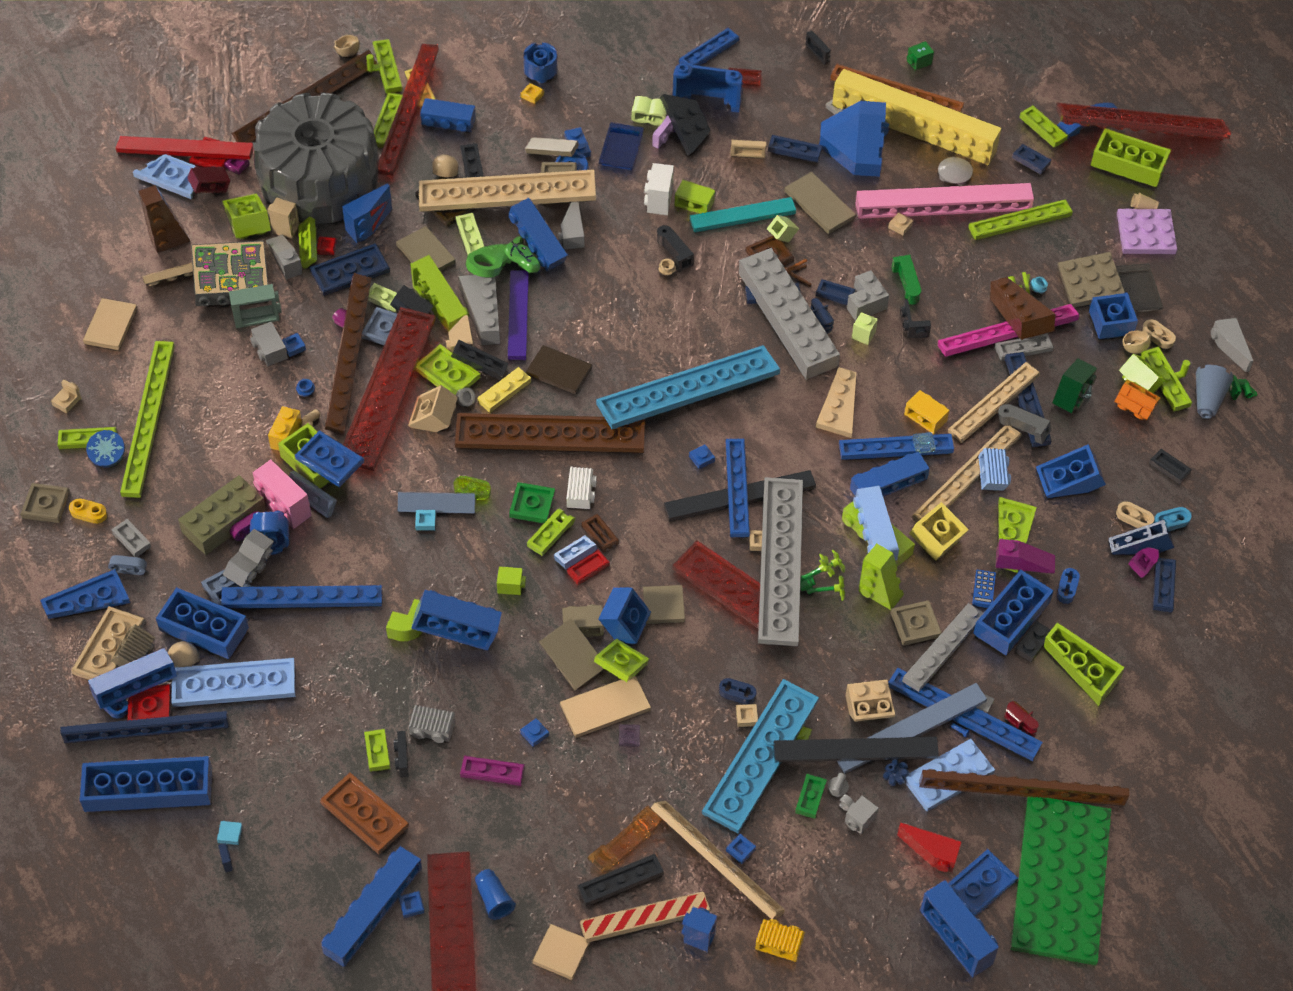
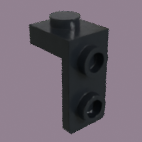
M904 299L903 306H900V316L904 317L903 331H906L907 338L929 337L931 330L930 320L912 321L908 299Z

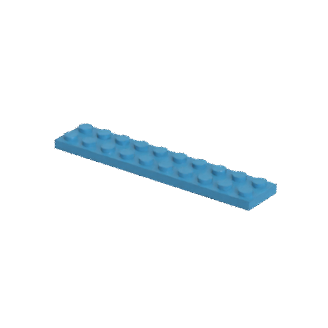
M762 345L596 399V405L611 429L779 375L780 368L765 346Z

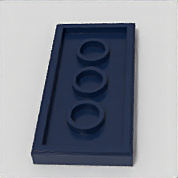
M375 243L311 266L310 272L323 296L350 287L354 273L375 278L389 273L390 267Z

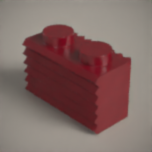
M216 166L191 168L187 178L196 194L201 192L202 194L204 192H227L231 181L224 167Z

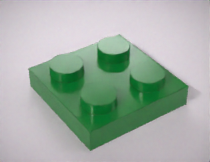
M518 482L509 518L545 523L550 515L555 488Z

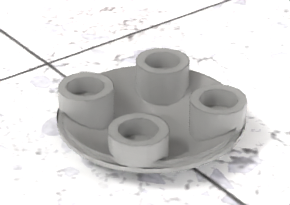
M950 157L944 159L939 164V178L941 181L963 186L972 177L973 168L968 161L962 158Z

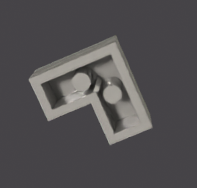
M870 270L855 276V293L849 295L847 310L854 320H857L861 312L871 316L886 310L889 294L873 272Z
M253 529L245 537L239 551L229 560L222 575L241 587L247 582L251 583L256 577L257 572L260 574L265 568L266 564L264 561L270 557L274 541Z

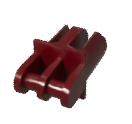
M1009 702L1004 717L1016 729L1035 738L1039 723L1032 717L1033 711L1028 713L1017 702Z

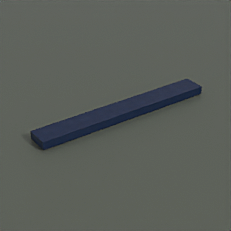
M227 711L64 726L61 727L60 733L64 743L228 728L230 727Z

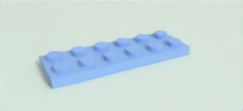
M294 658L175 668L177 677L172 679L173 707L296 697Z

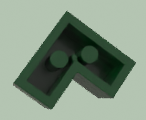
M1077 358L1063 374L1052 404L1070 413L1076 408H1080L1084 402L1083 394L1088 391L1090 385L1093 386L1097 379L1095 375L1097 367Z

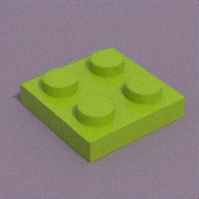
M615 639L597 654L594 659L596 664L625 682L633 678L649 661V658L618 639Z

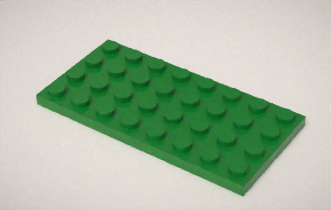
M1027 797L1010 950L1097 965L1111 820L1110 808L1053 798Z

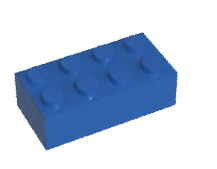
M1020 570L976 621L973 634L1004 655H1007L1050 604L1054 590Z
M177 587L156 617L159 631L227 659H230L249 629L245 615Z
M424 590L417 605L411 629L488 651L498 632L502 612L496 611L491 607L479 606L474 602L462 601L454 596H445L433 590Z
M944 880L925 892L920 912L971 977H975L992 966L999 948L998 942L994 936L987 933L982 921L979 918H975L971 913L969 905L965 901L962 902L958 897L954 886L949 885Z

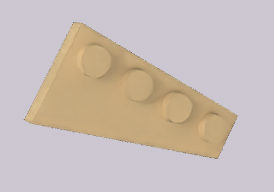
M838 368L817 420L816 428L852 438L856 372Z

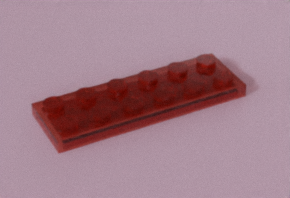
M696 540L672 565V570L758 628L760 583Z

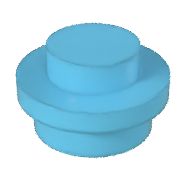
M1038 276L1030 281V286L1034 292L1042 294L1047 290L1048 283L1043 277Z

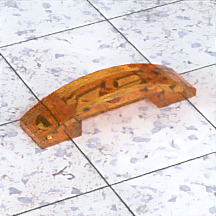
M647 805L633 817L631 824L605 846L602 844L587 859L602 873L609 870L640 846L662 822V818Z

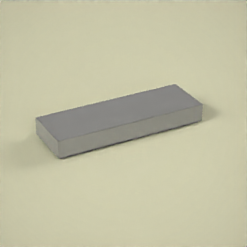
M1048 333L1023 340L1019 338L995 344L1000 361H1004L1005 355L1010 353L1024 352L1025 356L1050 352L1054 348Z

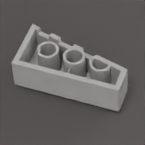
M459 276L460 292L464 297L466 307H468L481 344H500L495 276Z

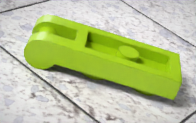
M557 509L528 540L527 547L543 556L561 535L573 526L575 518L571 515H566L562 509Z

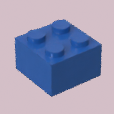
M1128 293L1092 298L1089 313L1099 339L1125 336L1128 332L1135 331L1138 319Z
M613 587L599 616V621L614 640L618 639L625 644H637L651 611L633 587Z

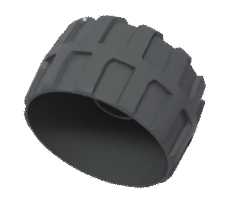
M310 93L295 95L291 101L284 104L281 102L276 103L270 108V113L265 119L258 121L255 127L256 142H253L255 171L263 197L270 204H273L276 197L296 203L299 222H303L309 216L315 219V225L344 220L342 206L377 188L379 158L373 126L370 120L365 117L362 108L354 102L342 101L340 96L330 93H322L320 96H311Z

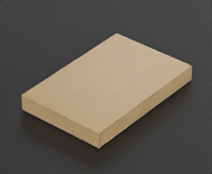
M102 298L83 339L84 344L120 350L136 313L137 305Z

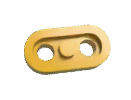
M75 499L69 505L70 513L76 519L99 524L107 518L106 508L102 504L85 499Z

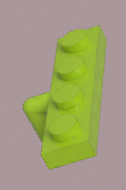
M389 39L372 41L377 64L374 65L373 55L368 54L367 70L369 72L380 71L386 94L402 91V84Z
M1159 347L1143 351L1141 357L1166 379L1161 384L1160 389L1173 411L1191 407L1192 401L1179 379L1186 377L1190 361L1184 360L1180 371L1174 373Z

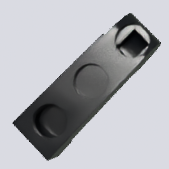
M667 225L658 227L657 242L664 246L675 259L677 271L681 272L693 266L694 254L676 232Z

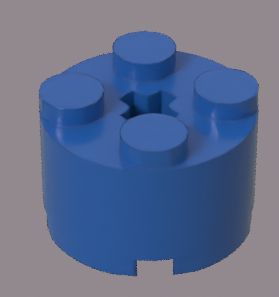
M533 43L524 50V73L530 79L536 80L538 83H545L556 75L558 71L557 53L552 45L548 43L536 45V43Z
M282 511L256 512L253 514V518L250 521V532L256 529L274 541L271 547L273 550L271 555L282 552L284 547L287 548L289 546V521Z

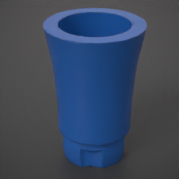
M485 869L476 875L477 889L482 896L489 919L498 920L509 915L515 909L516 903L508 895L494 871Z

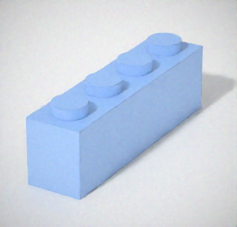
M880 486L857 489L853 503L855 509L859 511V524H863V538L869 544L867 546L868 553L877 543L893 552L894 558L897 560L899 548Z

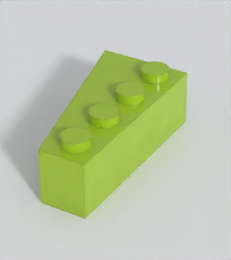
M430 255L411 263L414 289L422 298L427 299L433 305L431 311L448 332L463 316L468 315L469 317L468 310L462 306Z
M1056 623L1046 636L1044 648L1092 700L1100 706L1122 678L1125 667L1059 623Z

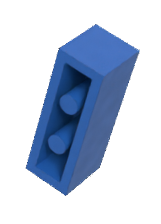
M425 98L420 112L421 125L471 132L476 119L475 106Z

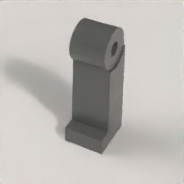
M1004 404L998 410L1001 424L1005 426L1011 425L1034 435L1035 442L1043 444L1051 432L1049 420L1021 408Z

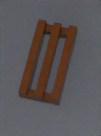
M598 513L581 522L583 529L603 553L606 552L607 548H613L614 544H619V539ZM594 520H596L600 527L609 536V538L611 539L610 541L606 538V536L603 534L600 528H598L597 525L593 522Z

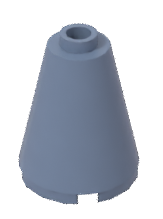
M1205 365V368L1200 369L1198 367L1196 370L1197 412L1202 418L1210 419L1216 416L1234 378L1233 373H1227L1224 367Z

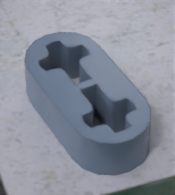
M114 555L110 558L108 568L111 571L115 569L117 573L143 575L147 562L137 557Z

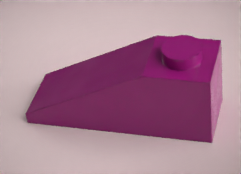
M999 539L996 550V568L1054 574L1055 555L1021 541Z

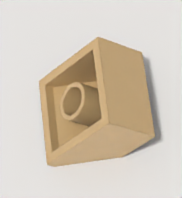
M442 385L417 396L408 426L432 432L448 428L451 424V417L456 408L458 397Z

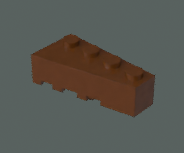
M156 185L139 190L149 237L156 252L159 253L190 242L183 225L169 204H167Z
M1008 277L991 281V301L1021 340L1055 330L1056 314Z

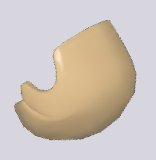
M345 35L335 40L334 48L340 56L352 57L358 52L360 42L353 35Z
M447 154L437 156L432 163L433 173L440 177L457 176L458 161Z
M1146 330L1130 331L1122 339L1124 348L1132 354H1142L1143 351L1148 350L1151 343L1150 334L1148 335Z
M181 641L175 643L168 651V655L172 659L175 668L193 666L196 662L200 661L199 651L189 642Z

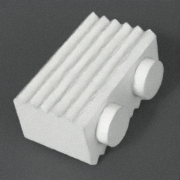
M570 467L567 508L590 509V503H594L595 491H592V487H596L597 476H593L592 468Z

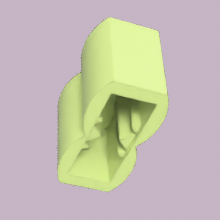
M644 96L635 97L631 120L638 123H650L660 126L667 117V112L661 100H652Z

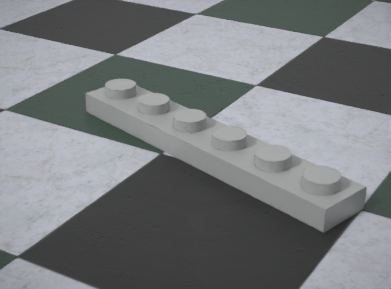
M968 603L905 674L902 682L920 692L974 630L976 621L982 616L983 612Z

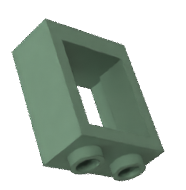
M273 284L229 291L236 328L280 321L278 313H282L278 291H274ZM270 300L272 305L240 310L239 307L241 305Z

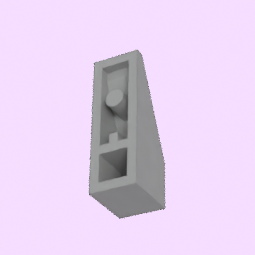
M571 202L562 221L561 232L558 233L559 243L563 244L564 250L585 247L578 202Z
M283 235L266 240L286 280L303 274L299 256Z
M1237 318L1216 320L1211 329L1212 339H1215L1216 345L1245 372H1249L1253 358Z

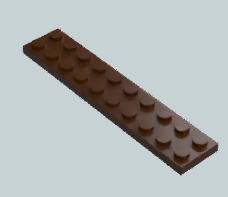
M457 413L455 448L644 453L645 419L611 429L604 417Z

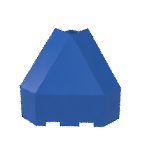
M859 101L821 122L819 145H822V150L853 175L880 177L886 102Z

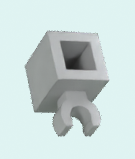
M846 794L840 799L841 803L839 806L847 811L845 817L847 826L851 830L862 834L877 817L878 807L864 796H861L856 802Z

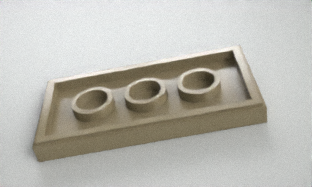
M812 172L789 184L784 189V192L792 197L828 234L856 218V214Z

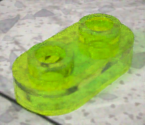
M463 475L457 477L453 482L456 493H475V499L485 500L491 495V486L485 480Z

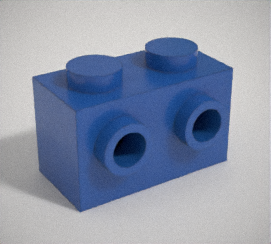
M692 907L691 912L685 914L682 925H684L682 929L684 943L708 952L716 934L717 916L711 914L705 908Z

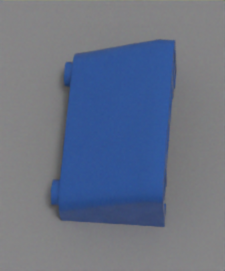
M679 64L675 67L673 74V96L691 99V95L696 94L724 98V105L728 103L731 106V112L739 113L743 97L742 74L734 70Z

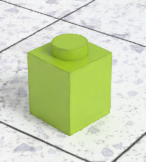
M499 566L497 594L521 595L522 588L526 587V576H523V569Z

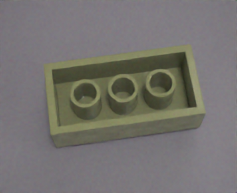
M238 475L180 517L178 521L181 532L207 555L232 537L229 531L235 523L253 512H265L266 506L264 498Z

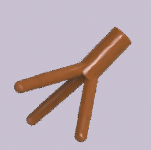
M807 259L790 267H784L790 276L808 286L812 285L802 277L791 272L806 268L807 265L804 263L807 262Z

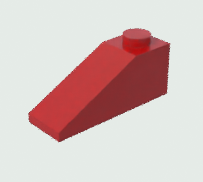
M900 822L898 837L931 866L936 867L942 872H953L961 841Z

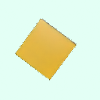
M531 83L521 92V98L533 104H536L544 95V89Z

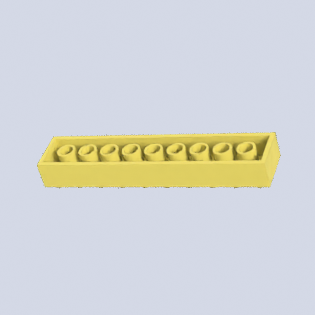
M845 69L842 70L835 81L832 105L838 109L848 108L859 101L886 102L885 122L889 123V128L986 165L990 164L997 152L1001 133L1000 127Z

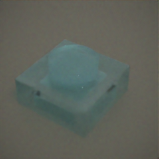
M932 432L913 434L912 439L916 452H935L936 447Z

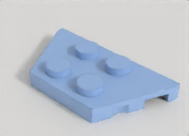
M165 154L157 160L147 163L146 168L140 171L138 169L133 171L134 177L184 197L193 198L194 190L187 178L190 169L194 168L195 165Z

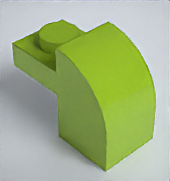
M414 599L408 615L392 611L386 626L387 638L398 641H411L422 634L421 631L411 629L415 611L420 600Z

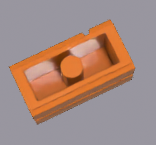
M1127 380L1114 402L1118 404L1117 406L1120 409L1134 412V416L1138 419L1148 420L1161 398Z

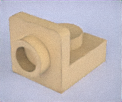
M63 380L61 382L63 389L51 400V403L54 407L68 413L81 399L79 387L75 383Z

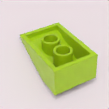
M257 193L223 201L227 217L236 238L245 239L249 235H263L267 231H271L268 212Z

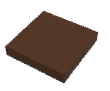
M773 235L747 246L745 250L751 256L772 248L783 266L794 262V256L788 248Z

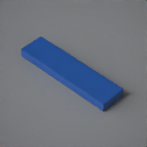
M727 28L679 58V64L700 66L737 43L739 36Z

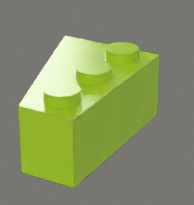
M877 543L863 559L858 590L863 596L873 599L889 610L894 608L904 595L903 590L899 588L901 581L896 576L898 569L893 552Z

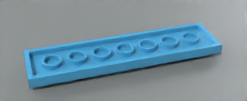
M785 679L782 680L702 810L703 815L739 834L781 762H774V740H795L818 703L819 697Z

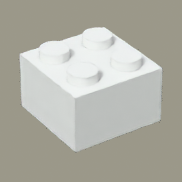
M653 163L652 170H648L647 180L649 182L645 184L644 193L647 194L644 200V205H647V213L668 215L673 192L674 166Z

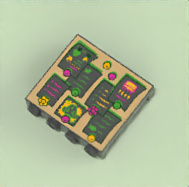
M264 241L191 245L196 306L231 304L229 291L268 285Z

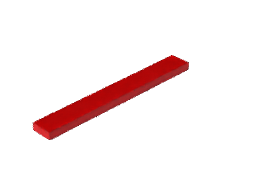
M120 136L116 145V151L118 153L166 154L172 156L250 160L253 153V143Z

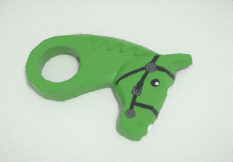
M521 236L516 237L509 244H496L478 248L469 253L466 259L467 270L480 277L499 275L503 266L506 263L511 264V261L518 263L520 267L528 272H538L540 263L530 252L529 248L521 244L523 241ZM476 262H486L492 266H482Z

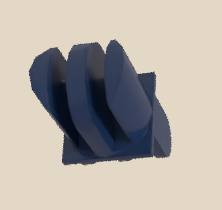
M813 298L810 308L825 332L829 334L833 329L834 319L828 312V305L823 306L819 299Z

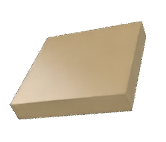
M550 924L533 959V964L573 980L590 942L586 943L584 937Z

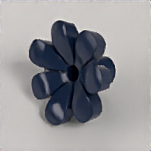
M893 760L892 763L885 767L887 772L883 774L884 779L889 780L890 786H895L896 781L898 784H903L905 782L903 776L907 777L909 775V771L906 770L908 765L905 762L900 763L898 760Z

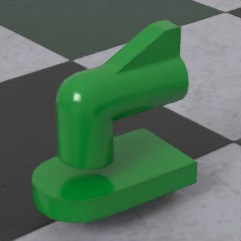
M1233 375L1234 378L1229 388L1233 400H1236L1242 392L1240 387H1242L1246 398L1258 395L1250 386L1248 380L1237 379Z

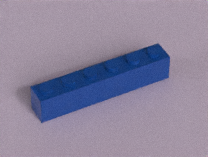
M401 846L396 852L393 851L389 855L385 866L377 870L373 881L365 885L361 893L362 895L358 900H354L350 904L344 917L341 916L337 920L334 930L325 935L322 940L323 953L345 967L399 896H401L422 869L421 859Z

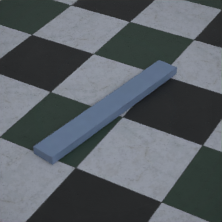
M975 683L868 738L919 737L987 702V698L978 684ZM871 760L837 762L844 774Z

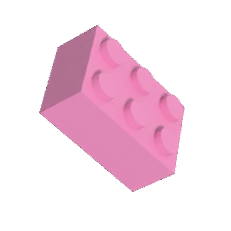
M269 460L252 472L256 491L264 498L272 512L282 511L284 513V516L289 521V525L293 529L311 517L308 494L272 460Z

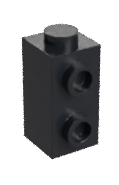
M405 285L398 291L390 306L404 316L427 323L432 316L430 311L433 305Z

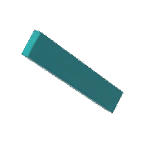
M792 197L690 215V222L695 233L771 219L777 215L796 214V208Z

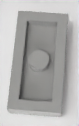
M128 519L111 529L113 535L134 557H138L151 548V543Z

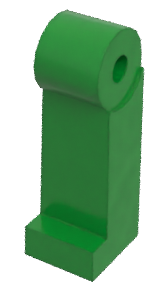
M911 255L893 257L891 268L893 273H899L905 291L904 299H908L911 305L917 304L920 300L921 287Z

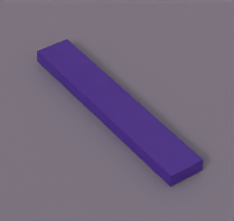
M510 271L508 360H526L528 271Z

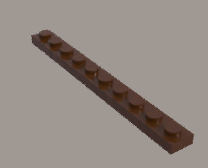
M366 50L281 103L284 104L291 101L298 94L310 93L311 96H320L322 93L334 92L368 71L367 55L371 54L370 50ZM270 110L233 131L231 134L236 142L250 143L256 139L255 127L258 121H263L270 113Z
M354 273L352 276L324 428L339 434H343L345 430L372 279Z
M934 769L923 770L919 779L920 788L1053 798L1065 801L1125 806L1130 796L1129 788H1122L1120 786L1108 787L1099 784L1086 785L1078 782L1064 783L1057 780L1042 781L1036 778L1020 779L1018 777L987 776L976 773L964 774L955 771L942 772Z

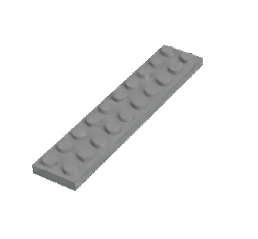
M764 478L758 643L798 646L803 480Z

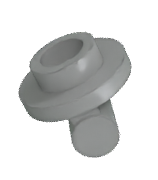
M839 773L837 777L832 778L828 783V790L833 796L842 797L848 792L849 784L845 780L846 775L843 773Z

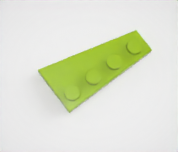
M999 497V539L1017 540L1027 543L1037 507ZM1007 569L1018 573V570Z

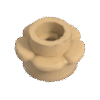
M663 259L659 264L658 270L664 275H671L672 272L676 271V266L673 260Z

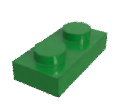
M806 774L795 813L816 818L827 779Z

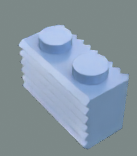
M984 448L978 456L981 489L1004 491L1011 483V474H1008L1007 469L1009 457L1006 456V450Z

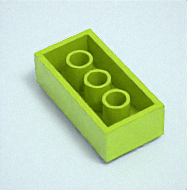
M1105 128L1094 150L1090 166L1157 187L1167 165L1171 150Z

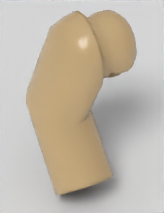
M315 409L302 417L301 427L307 423L313 427V421L321 416L319 411Z

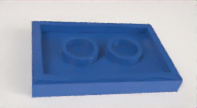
M320 430L295 454L297 461L338 487L364 463L363 457Z
M987 849L948 884L954 886L958 897L962 902L965 901L969 905L971 913L976 918L1018 881V877Z

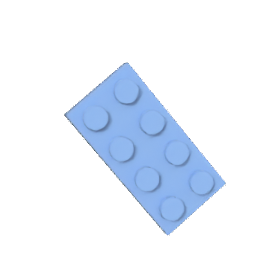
M969 739L939 756L938 759H934L909 773L907 777H904L905 784L928 812L963 791L920 788L919 779L923 770L934 769L942 772L955 771L957 773H976L989 776L994 774L995 769L972 739Z

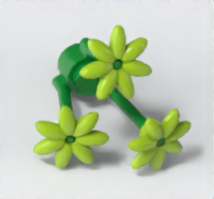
M832 550L834 559L831 560V563H828L827 556L819 554L821 558L819 560L821 563L819 567L800 576L801 591L807 590L808 594L823 591L840 592V597L843 601L845 598V590L843 589L845 585L842 576H839V584L813 588L816 585L815 575L821 572H828L829 576L832 577L835 572L831 567L835 568L837 566L841 568L843 573L845 572L842 559L839 558V554L835 550Z

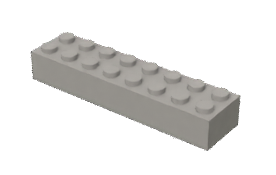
M769 248L739 260V275L755 297L756 302L804 378L807 380L837 368L840 353L773 249Z

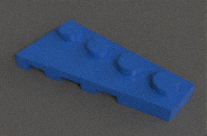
M115 569L40 600L48 619L130 603L129 597Z

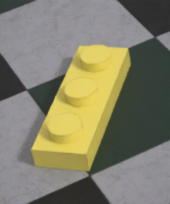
M518 367L477 398L478 403L491 413L530 384L531 377Z

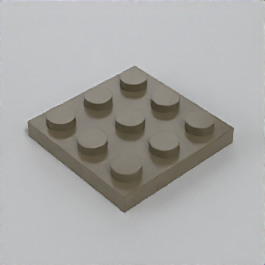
M1111 252L1058 262V269L1069 302L1073 307L1089 305L1093 297L1125 293Z

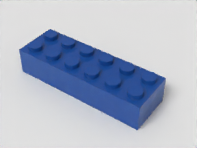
M209 756L82 763L80 803L84 812L211 805L212 765Z

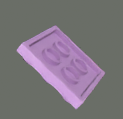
M1118 209L1117 219L1123 254H1176L1177 245L1170 209Z

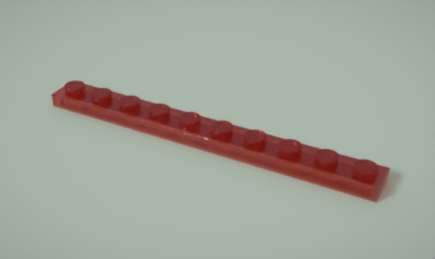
M422 44L378 161V174L394 175L439 51L438 45Z

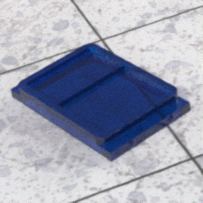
M610 122L598 164L633 170L644 128Z

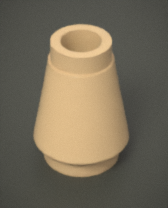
M1135 193L1131 200V207L1134 209H1157L1159 202L1142 193Z

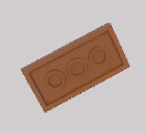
M352 773L346 775L320 799V803L379 855L409 827V823Z

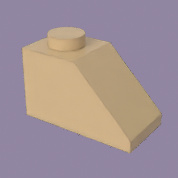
M465 315L448 332L449 340H446V347L451 352H453L458 339L473 346L468 315Z

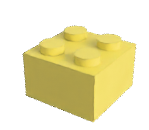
M941 502L919 520L909 534L937 561L957 544L969 529Z

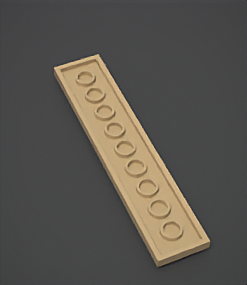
M594 170L419 181L420 212L513 206L527 198H530L533 204L596 200Z

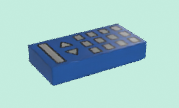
M976 569L972 606L988 608L993 603L996 572Z

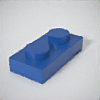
M581 127L564 131L566 140L578 141L577 152L582 153L585 157L591 156V150Z

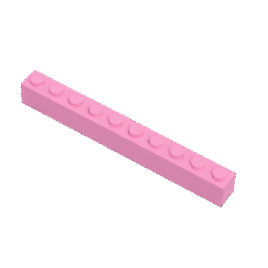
M1031 183L864 190L857 191L855 204L858 219L895 217L898 212L904 216L1021 211L1032 208L1034 197Z

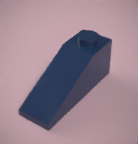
M1165 520L1109 538L1113 555L1136 554L1144 548H1155L1159 550V553L1175 548L1172 535Z

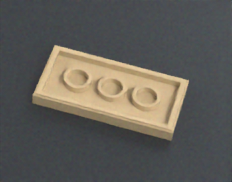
M109 606L72 668V674L90 680L118 668L119 666L111 662V659L129 628L134 624L143 628L146 622L145 618Z
M636 676L628 682L619 680L560 702V706L575 738L651 711V707Z

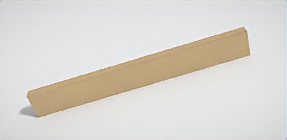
M1004 426L913 514L912 518L918 522L941 502L949 508L981 477L978 456L984 448L1005 449L1007 452L1021 438L1022 434L1011 426Z
M667 801L655 802L651 809L767 916L771 919H776L784 914L785 909Z

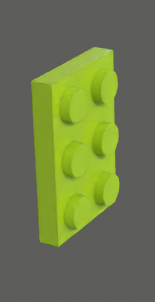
M439 344L414 366L416 372L435 386H444L454 395H456L458 390L469 388L481 378L478 371L452 358V352Z

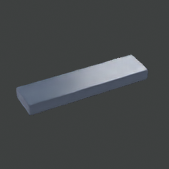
M398 492V512L435 510L436 513H475V493Z

